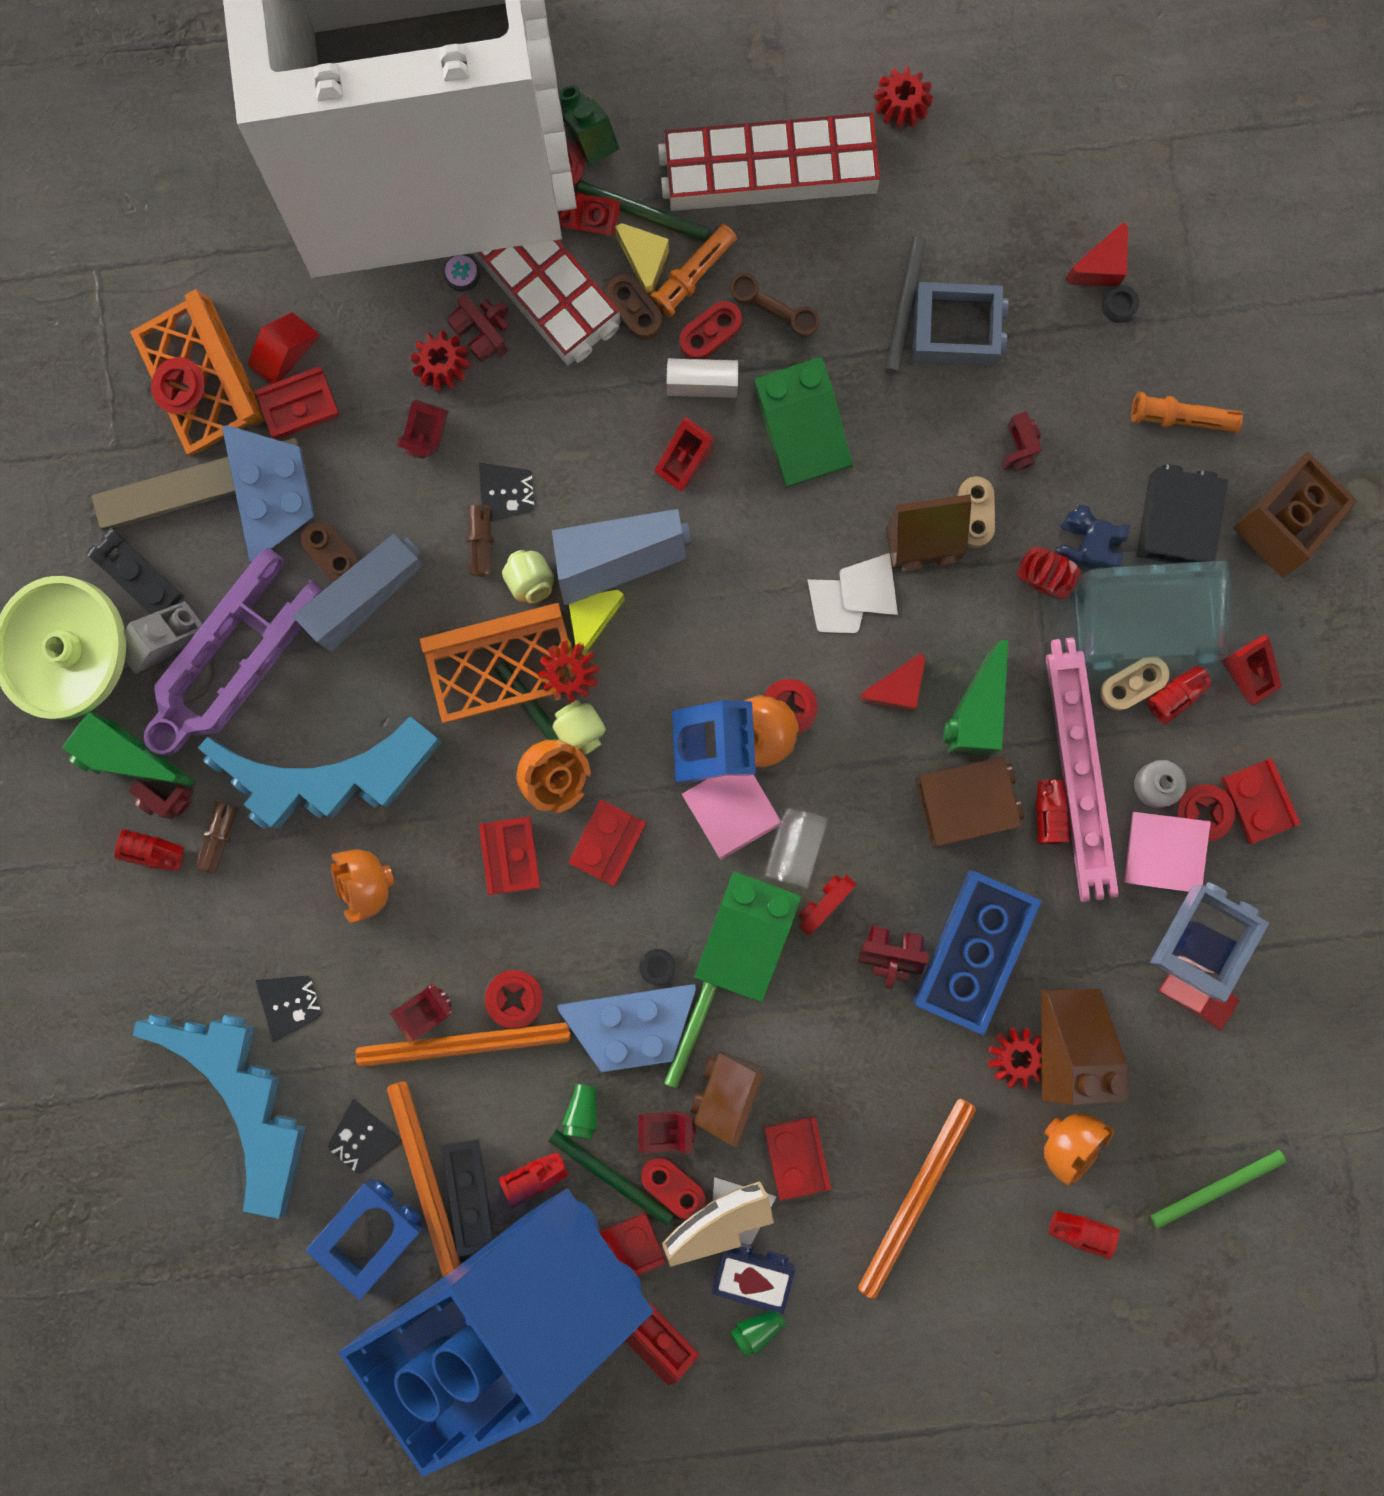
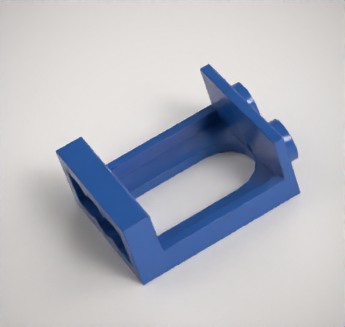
M721 700L672 711L675 782H703L706 779L722 776H749L756 774L752 701ZM715 721L716 757L707 759L705 723Z
M372 1178L361 1186L305 1250L359 1301L425 1227L419 1222L421 1216L417 1211L407 1204L402 1207L392 1197L394 1192L387 1184L381 1180L375 1182ZM382 1208L393 1219V1233L368 1264L361 1269L335 1244L366 1210Z

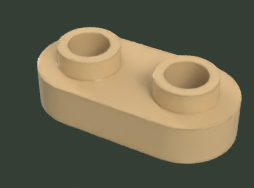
M975 476L968 478L962 483L957 496L971 494V490L975 488L981 490L983 494L981 499H975L971 495L972 503L967 547L977 549L987 545L994 536L995 503L994 489L991 483L983 477ZM974 523L981 524L983 533H974L971 525Z
M1148 656L1137 661L1104 681L1100 689L1102 702L1106 707L1114 711H1122L1135 705L1165 687L1169 680L1168 666L1162 659L1154 656ZM1144 670H1150L1153 673L1152 682H1148L1143 678ZM1114 687H1118L1123 691L1122 699L1119 700L1113 696L1112 691Z

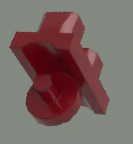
M465 293L456 299L459 307L447 318V322L459 337L472 327L476 328L480 334L467 345L479 362L484 361L495 353L500 358L506 354L508 349L504 346L505 340L495 330L494 326L496 325L501 332H505L510 327L504 319L509 311L508 307L503 302L493 306L486 299L480 304V307L485 312L483 315Z
M872 926L867 940L864 941L859 952L858 962L874 965L872 975L885 977L884 988L892 989L895 979L908 982L910 973L922 974L924 966L928 964L929 953L924 952V937L922 935L904 934L900 948L888 945L890 930Z

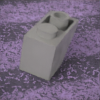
M186 601L132 621L124 630L126 638L125 661L134 673L162 663L187 645L203 624Z

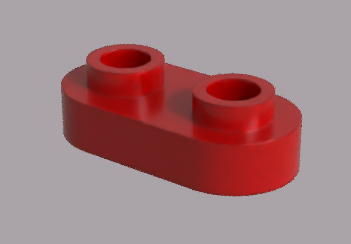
M720 301L712 305L681 331L680 349L682 353L689 359H705L740 331L742 324L740 309L729 301ZM721 318H727L731 323L727 327H722L718 324V321ZM694 339H700L704 344L700 348H694L691 346V342Z
M835 874L822 888V891L826 894L817 905L811 901L799 913L797 917L802 922L798 927L807 936H810L852 891L857 883L847 874L842 878Z
M657 1156L645 1163L641 1174L644 1187L675 1215L688 1219L695 1212L705 1207L706 1200L703 1188L669 1158ZM657 1170L664 1171L667 1176L666 1180L662 1183H657L653 1179L652 1175ZM689 1194L693 1196L695 1201L693 1205L686 1207L681 1204V1197Z

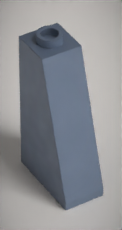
M674 509L552 530L558 580L564 605L572 604L686 559L684 544L691 543L688 522L681 523L679 511Z
M393 533L298 610L292 617L317 643L332 653L423 566L417 558L421 553L420 550L407 537L400 541Z

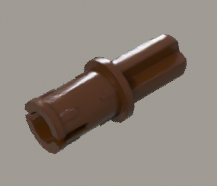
M481 505L468 506L469 537H466V542L469 543L470 574L477 577L488 576L491 572L490 543L494 542V538L490 537L491 506L483 505V508H481Z
M220 801L215 802V808L208 829L202 832L205 838L195 865L196 869L210 874L217 872L225 844L231 841L228 835L238 807L228 804L225 816L222 818L226 804Z

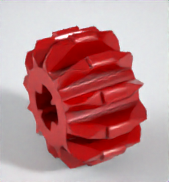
M909 66L904 69L903 74H900L893 68L890 71L889 77L882 76L878 84L880 88H877L874 92V99L878 102L875 107L876 114H885L883 120L885 125L889 124L892 120L896 121L898 130L902 128L904 122H907L913 129L917 124V119H926L928 115L927 108L931 107L933 103V97L929 94L932 88L931 82H922V71L914 76L910 75L911 70ZM900 96L907 97V100H901Z
M441 330L438 339H434L433 335L427 332L426 339L428 342L424 344L423 342L416 341L415 347L419 352L410 355L411 362L416 364L412 372L415 377H421L420 382L425 388L433 383L434 390L440 392L443 384L446 383L450 390H454L453 380L456 378L459 381L465 382L466 377L461 370H467L471 367L470 361L465 359L469 351L466 346H460L461 341L456 335L448 340L447 333ZM446 358L447 362H446L445 364H442V363L438 362V363L435 365L434 361H435L436 359H439V360L442 361V360H444V359Z
M1032 547L1028 550L1027 554L1023 556L1017 572L1018 578L1024 584L1030 586L1031 589L1059 600L1069 598L1072 590H1075L1081 574L1080 569L1074 562L1069 561L1066 557L1056 552L1040 547Z
M569 640L561 643V649L552 645L548 648L551 657L543 656L540 659V663L548 669L538 672V677L549 679L550 682L543 687L546 692L553 687L557 689L554 694L555 700L559 701L565 692L570 703L577 700L578 694L586 698L590 695L588 686L595 687L599 682L591 674L599 672L600 665L589 664V661L595 657V653L591 651L584 656L582 654L584 644L581 642L573 650ZM568 664L573 666L572 673L575 674L570 679L566 677L567 670L564 669Z
M1009 1027L1007 1032L1009 1040L998 1033L995 1035V1038L1001 1044L1000 1048L988 1046V1052L996 1054L997 1058L987 1061V1065L990 1068L1000 1067L993 1077L1000 1081L1007 1076L1006 1087L1013 1089L1018 1080L1022 1089H1028L1029 1076L1037 1083L1042 1081L1041 1076L1036 1072L1038 1068L1042 1069V1062H1040L1042 1048L1037 1049L1042 1043V1037L1037 1035L1030 1039L1031 1030L1028 1028H1023L1018 1037L1016 1029ZM1015 1050L1021 1053L1025 1052L1026 1056H1022L1025 1062L1021 1066L1016 1063L1011 1064V1060H1015V1058L1011 1057Z

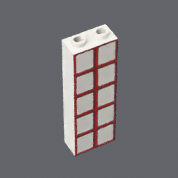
M873 112L664 130L665 143L658 144L660 166L667 165L668 177H661L663 199H670L671 211L877 193L880 181Z
M559 240L472 253L567 366L573 361L578 363L584 360L591 353L594 344L600 339L608 340L618 331L619 324L621 323L620 311Z

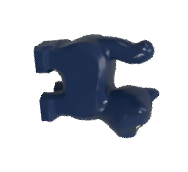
M1079 505L1077 509L1069 512L1065 522L1060 524V527L1073 534H1083V542L1079 550L1068 545H1060L1056 547L1055 552L1088 568L1102 567L1115 571L1120 569L1124 554L1121 552L1113 553L1111 544L1121 546L1122 541L1125 542L1128 538L1130 525L1116 526L1108 521L1096 519L1091 513L1090 507L1086 505Z

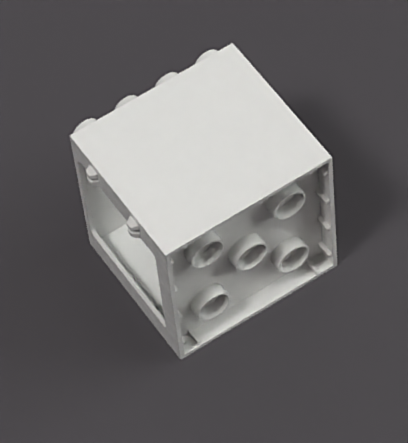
M223 0L237 125L311 278L562 239L558 211L577 209L544 0ZM506 3L509 29L504 36L497 39L465 44H451L439 48L334 64H318L315 32Z

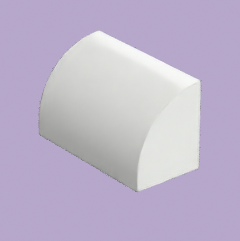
M668 358L667 396L737 398L738 360Z

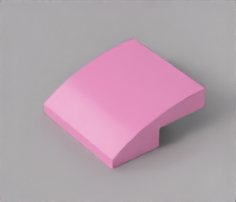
M754 775L710 778L682 793L684 800L720 860L782 825Z
M1132 812L1123 883L1187 892L1190 891L1193 885H1203L1211 821Z

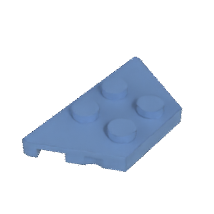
M226 425L222 426L249 561L252 562L261 551L266 548L272 549L277 544L282 543L293 532L314 519L315 514L301 447Z
M695 984L559 1004L558 1011L601 1072L672 1062L696 987Z

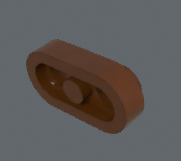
M628 274L614 276L607 284L606 296L620 311L621 321L630 333L638 339L647 340L655 337L662 327V316L659 308L633 276ZM626 291L630 294V297L626 300H621L618 298V294ZM643 318H647L651 321V324L648 327H641L638 322Z
M316 521L304 528L301 534V544L304 550L333 582L360 561L329 524ZM316 534H324V540L320 544L313 543V537ZM341 559L346 560L347 565L345 569L341 571L336 570L335 565L337 561Z

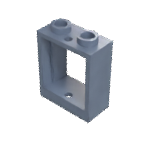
M918 282L914 295L912 361L995 365L1000 355L1006 353L1007 332H1002V320L1007 319L1009 303L1008 298H1003V286ZM932 300L991 302L989 345L930 343Z
M1208 882L1206 886H1192L1150 963L1211 999L1226 1002L1269 922L1259 917L1261 911L1242 901L1237 905L1226 898L1228 895L1227 891ZM1201 901L1245 926L1217 979L1172 954Z

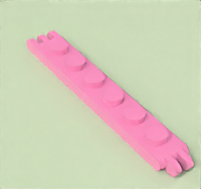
M1073 637L1065 638L1066 652L1062 653L1060 639L1051 640L1052 654L1046 655V664L1068 806V818L1081 902L1090 901L1089 887L1092 886L1095 900H1104L1103 885H1107L1110 899L1118 898V886L1084 653L1082 650L1076 651Z

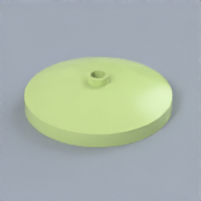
M66 576L44 577L27 584L15 593L0 614V687L6 696L21 710L47 719H72L82 716L99 706L116 686L126 657L125 629L122 618L114 603L96 586L86 581Z

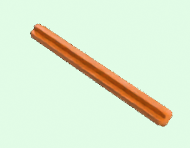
M564 1022L415 1040L412 1043L405 1041L363 1046L356 1049L355 1057L357 1066L365 1067L566 1043L571 1038L570 1027Z
M401 1081L388 1086L387 1092L440 1270L444 1277L462 1263L460 1256L457 1254L454 1236L408 1083Z
M963 1099L957 1100L858 1286L859 1291L863 1295L872 1299L877 1298L976 1112V1107Z

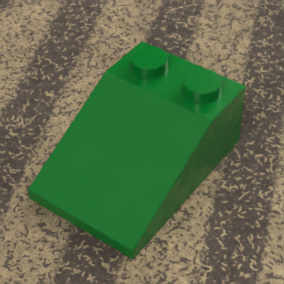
M822 357L754 378L753 392L786 488L853 466L834 391Z
M1000 640L989 650L951 715L949 723H944L943 744H949L948 753L991 756L1002 750L1008 640Z
M90 712L86 714L62 747L72 755L69 761L85 772L91 770L98 775L101 772H106L114 775L190 787L196 782L167 759L150 751L146 744L113 720Z
M733 871L694 978L762 1003L802 896Z

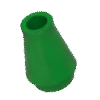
M575 1084L573 1096L562 1122V1126H565V1136L583 1139L593 1138V1131H597V1087Z
M773 1307L769 1311L736 1323V1328L730 1331V1334L746 1358L752 1353L756 1356L787 1325L777 1308Z

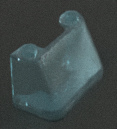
M1211 561L1103 568L1087 571L1078 578L1079 582L1075 588L1079 647L1080 651L1082 650L1084 653L1085 665H1092L1093 671L1114 669L1115 662L1125 659L1191 655V658H1198L1199 664H1212L1221 662L1220 657L1227 655L1231 591L1230 562Z

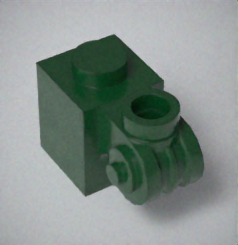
M575 85L564 87L559 93L563 121H566L574 144L578 147L587 163L592 165L619 150L620 148L610 120L594 98L591 100L589 97L586 98Z

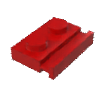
M321 366L254 390L260 402L271 437L275 440L340 416Z
M1272 758L1221 778L1224 788L1234 804L1235 813L1249 844H1254L1301 824Z
M600 799L568 863L615 887L647 822Z
M531 817L480 823L479 832L488 895L541 888Z
M815 1116L764 1127L780 1201L814 1194L823 1190H831Z
M646 1212L599 1231L618 1261L628 1265L636 1275L666 1263Z

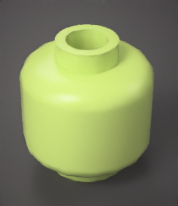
M519 550L509 556L507 564L502 571L506 585L514 598L520 602L535 604L546 599L552 592V586L555 581L554 573L545 558L537 551Z
M577 700L555 713L557 719L553 723V730L560 741L579 749L584 755L602 745L599 738L604 735L606 728L591 704H581Z

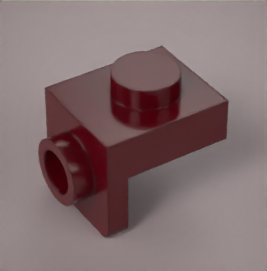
M417 399L412 401L404 435L398 438L397 446L406 449L405 453L415 458L424 459L426 456L433 455L439 450L449 411Z
M1027 411L1014 415L1007 425L1018 452L1006 456L1001 463L1004 470L1014 467L1015 471L1026 469L1035 464L1034 459L1042 451L1039 443L1041 438L1039 427L1034 419H1029Z
M136 780L128 790L137 798L134 801L137 807L149 815L155 812L161 818L166 819L182 815L191 803L189 797L193 793L190 788L178 785L167 798L151 784L141 780Z
M432 983L422 992L394 1009L390 1015L408 1042L412 1043L453 1014V1011L450 1008L451 1001L448 995L442 989H437Z
M680 1111L638 1114V1151L653 1153L678 1150L683 1154L692 1153V1143L696 1140V1126L691 1116Z

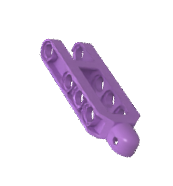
M271 548L261 551L155 684V696L159 712L148 724L144 732V741L149 750L159 755L169 756L179 751L191 735L198 736L221 732L301 630L302 626L292 616L324 589L309 579V583L300 591L292 603L287 602L270 624L251 608L280 572L284 564V558ZM243 620L264 638L247 660L242 659L239 663L241 668L225 688L221 687L217 691L219 696L205 714L198 716L184 705L183 694Z

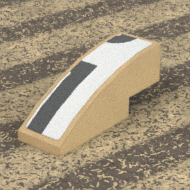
M761 1182L741 1187L712 1201L678 1226L662 1243L670 1267L741 1247L739 1233L773 1224L769 1197Z

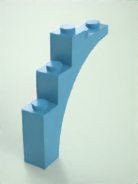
M410 716L392 735L367 752L341 763L316 768H279L259 764L239 756L217 740L209 737L203 741L198 749L207 755L203 759L206 764L218 773H221L224 769L233 777L230 783L245 795H248L250 792L253 793L244 803V806L252 811L249 814V818L263 829H266L268 825L271 828L280 829L304 799L307 800L304 807L318 818H321L323 815L335 818L359 787L362 789L359 796L376 808L378 804H381L388 808L442 744V741Z
M151 1014L149 1020L136 1021L133 1036L160 1044L184 1057L209 1079L225 1100L237 1124L245 1155L246 1190L243 1212L277 1219L284 1216L288 1211L306 1127L296 1125L297 1119L276 1115L274 1120H271L280 1076L270 1075L271 1069L263 1066L249 1065L248 1070L245 1069L255 1027L244 1025L245 1018L232 1015H223L222 1020L211 1021L208 1032H206V1025L194 1022H185L184 1027L172 1025V1018Z

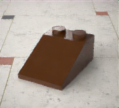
M1307 451L1248 509L1234 525L1233 529L1283 578L1313 556L1357 500Z
M971 494L897 505L886 527L892 569L902 568L903 573L922 570L924 564L937 563L939 568L957 565L958 559H962L967 553L972 503Z
M1041 990L1042 1101L1070 1105L1127 1102V1062L1101 990Z
M719 1051L716 1059L713 1057L708 1059L702 1077L709 1080L704 1093L697 1091L690 1112L696 1114L694 1118L696 1125L737 1148L763 1073L759 1065Z

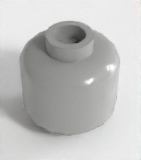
M1157 760L1144 765L1137 772L1134 780L1135 792L1145 805L1153 808L1167 807L1177 803L1184 795L1186 777L1182 769L1175 763L1167 760Z

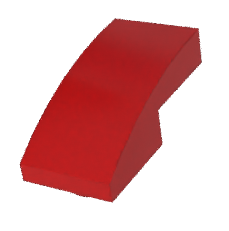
M574 192L577 209L558 211L560 227L616 237L615 226L618 224L621 201Z

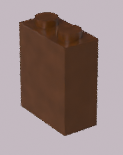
M1004 756L929 773L916 778L932 847L1022 827L1020 820L1024 819L1023 806L1019 798H1014L1011 786L1016 783L1015 773L1011 763L1006 764Z

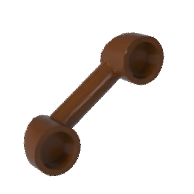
M739 273L732 279L730 290L733 298L742 305L752 303L790 323L793 332L800 337H808L817 331L819 316L813 308L803 306L794 310L761 292L758 289L756 278L749 273Z

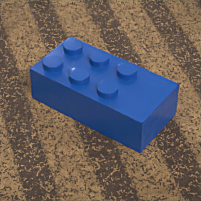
M969 870L912 1002L924 1010L984 1035L1042 900Z

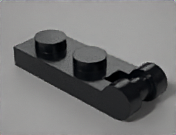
M111 527L103 534L105 538L97 547L92 545L86 552L95 563L108 573L149 614L176 605L184 596ZM117 548L122 554L113 563L107 556Z

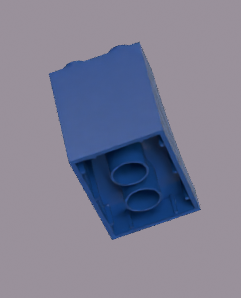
M568 1188L527 1212L453 1271L390 1315L367 1328L338 1352L422 1477L544 1421L654 1313L641 1294V1283L636 1273L628 1265L618 1261L598 1232V1221L592 1210L582 1202L576 1201Z

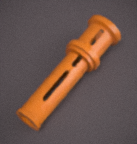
M721 224L680 270H672L668 274L669 279L657 292L652 291L649 294V297L664 316L671 318L675 314L674 309L686 296L690 297L695 292V283L737 241V236L732 229L725 224Z
M1141 391L1136 393L1131 409L1132 423L1139 424L1141 421L1160 423L1161 427L1164 428L1177 424L1237 434L1243 422L1242 411L1178 402V399L1173 396H1167L1165 399L1150 397Z

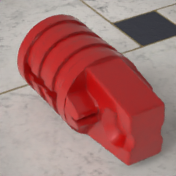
M1196 665L1172 679L1169 684H1166L1165 687L1154 693L1153 696H1150L1146 700L1147 706L1161 723L1167 725L1172 719H1175L1181 712H1184L1196 702L1212 685L1211 679L1204 668Z
M1049 779L1038 781L1035 805L1037 844L1069 843L1068 806L1062 780Z
M124 828L117 839L114 858L148 868L179 871L184 861L185 852L183 846L157 836L141 834L140 832Z
M557 1152L531 1161L527 1165L519 1167L516 1171H511L508 1175L500 1177L499 1181L506 1198L512 1208H514L518 1204L536 1197L537 1194L545 1192L569 1174L564 1161Z
M1056 1211L1050 1221L1048 1234L1072 1245L1073 1248L1082 1249L1084 1252L1093 1253V1255L1110 1260L1117 1247L1119 1228L1099 1223V1221L1091 1220L1085 1216Z

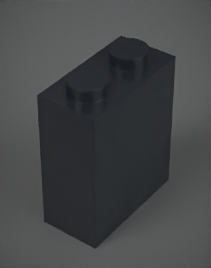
M1166 464L1157 467L1149 475L1136 557L1206 569L1214 564L1228 479L1217 478L1218 474L1211 471H1197L1196 474L1183 472V468L1177 465Z

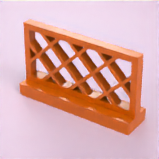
M197 289L184 295L186 301L130 331L151 378H153L156 369L164 362V359L176 358L166 355L172 335L186 340L181 354L182 358L189 359L194 342L204 345L206 355L202 366H198L202 368L201 371L205 379H207L208 373L218 376L221 382L216 397L205 393L206 397L204 398L215 401L209 421L196 417V409L187 411L186 415L167 412L184 450L189 456H193L224 439L223 425L217 424L223 404L231 406L238 420L228 424V426L243 429L249 425L258 426L266 421L259 400L211 298ZM188 312L192 320L188 335L174 331L178 317ZM155 330L164 332L158 352L149 349L144 339V336ZM169 382L177 391H189L190 389L181 386V382ZM225 395H227L229 401L224 400ZM193 420L207 425L203 439L192 443L189 436Z
M559 603L419 639L422 651L425 654L443 724L555 694L557 689L554 687L547 692L544 689L539 690L542 683L547 684L550 681L539 678L537 673L524 667L534 649L551 657L549 651L537 645L544 632L558 629L561 643L569 640ZM536 635L532 642L525 638L528 636ZM519 639L529 645L520 663L502 654L509 641ZM501 644L498 651L490 647ZM482 648L495 654L485 672L468 663L474 651ZM467 653V654L465 655V657H464L463 660H462L461 658L455 656V655ZM450 657L460 663L450 681L438 675L435 664L436 660ZM499 658L517 667L506 685L490 676ZM568 664L565 667L569 669L570 677H573L575 675L572 673L573 666ZM465 666L482 676L472 694L455 685ZM521 670L538 679L530 693L521 694L511 688ZM487 679L503 688L496 702L486 703L477 698ZM440 681L447 684L444 692L442 691ZM452 688L469 697L461 711L448 714L445 700ZM508 692L515 695V697L504 699ZM474 701L481 704L480 706L470 708Z

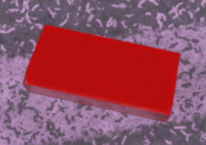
M648 1302L654 1313L625 1341L665 1384L671 1385L679 1381L700 1354Z

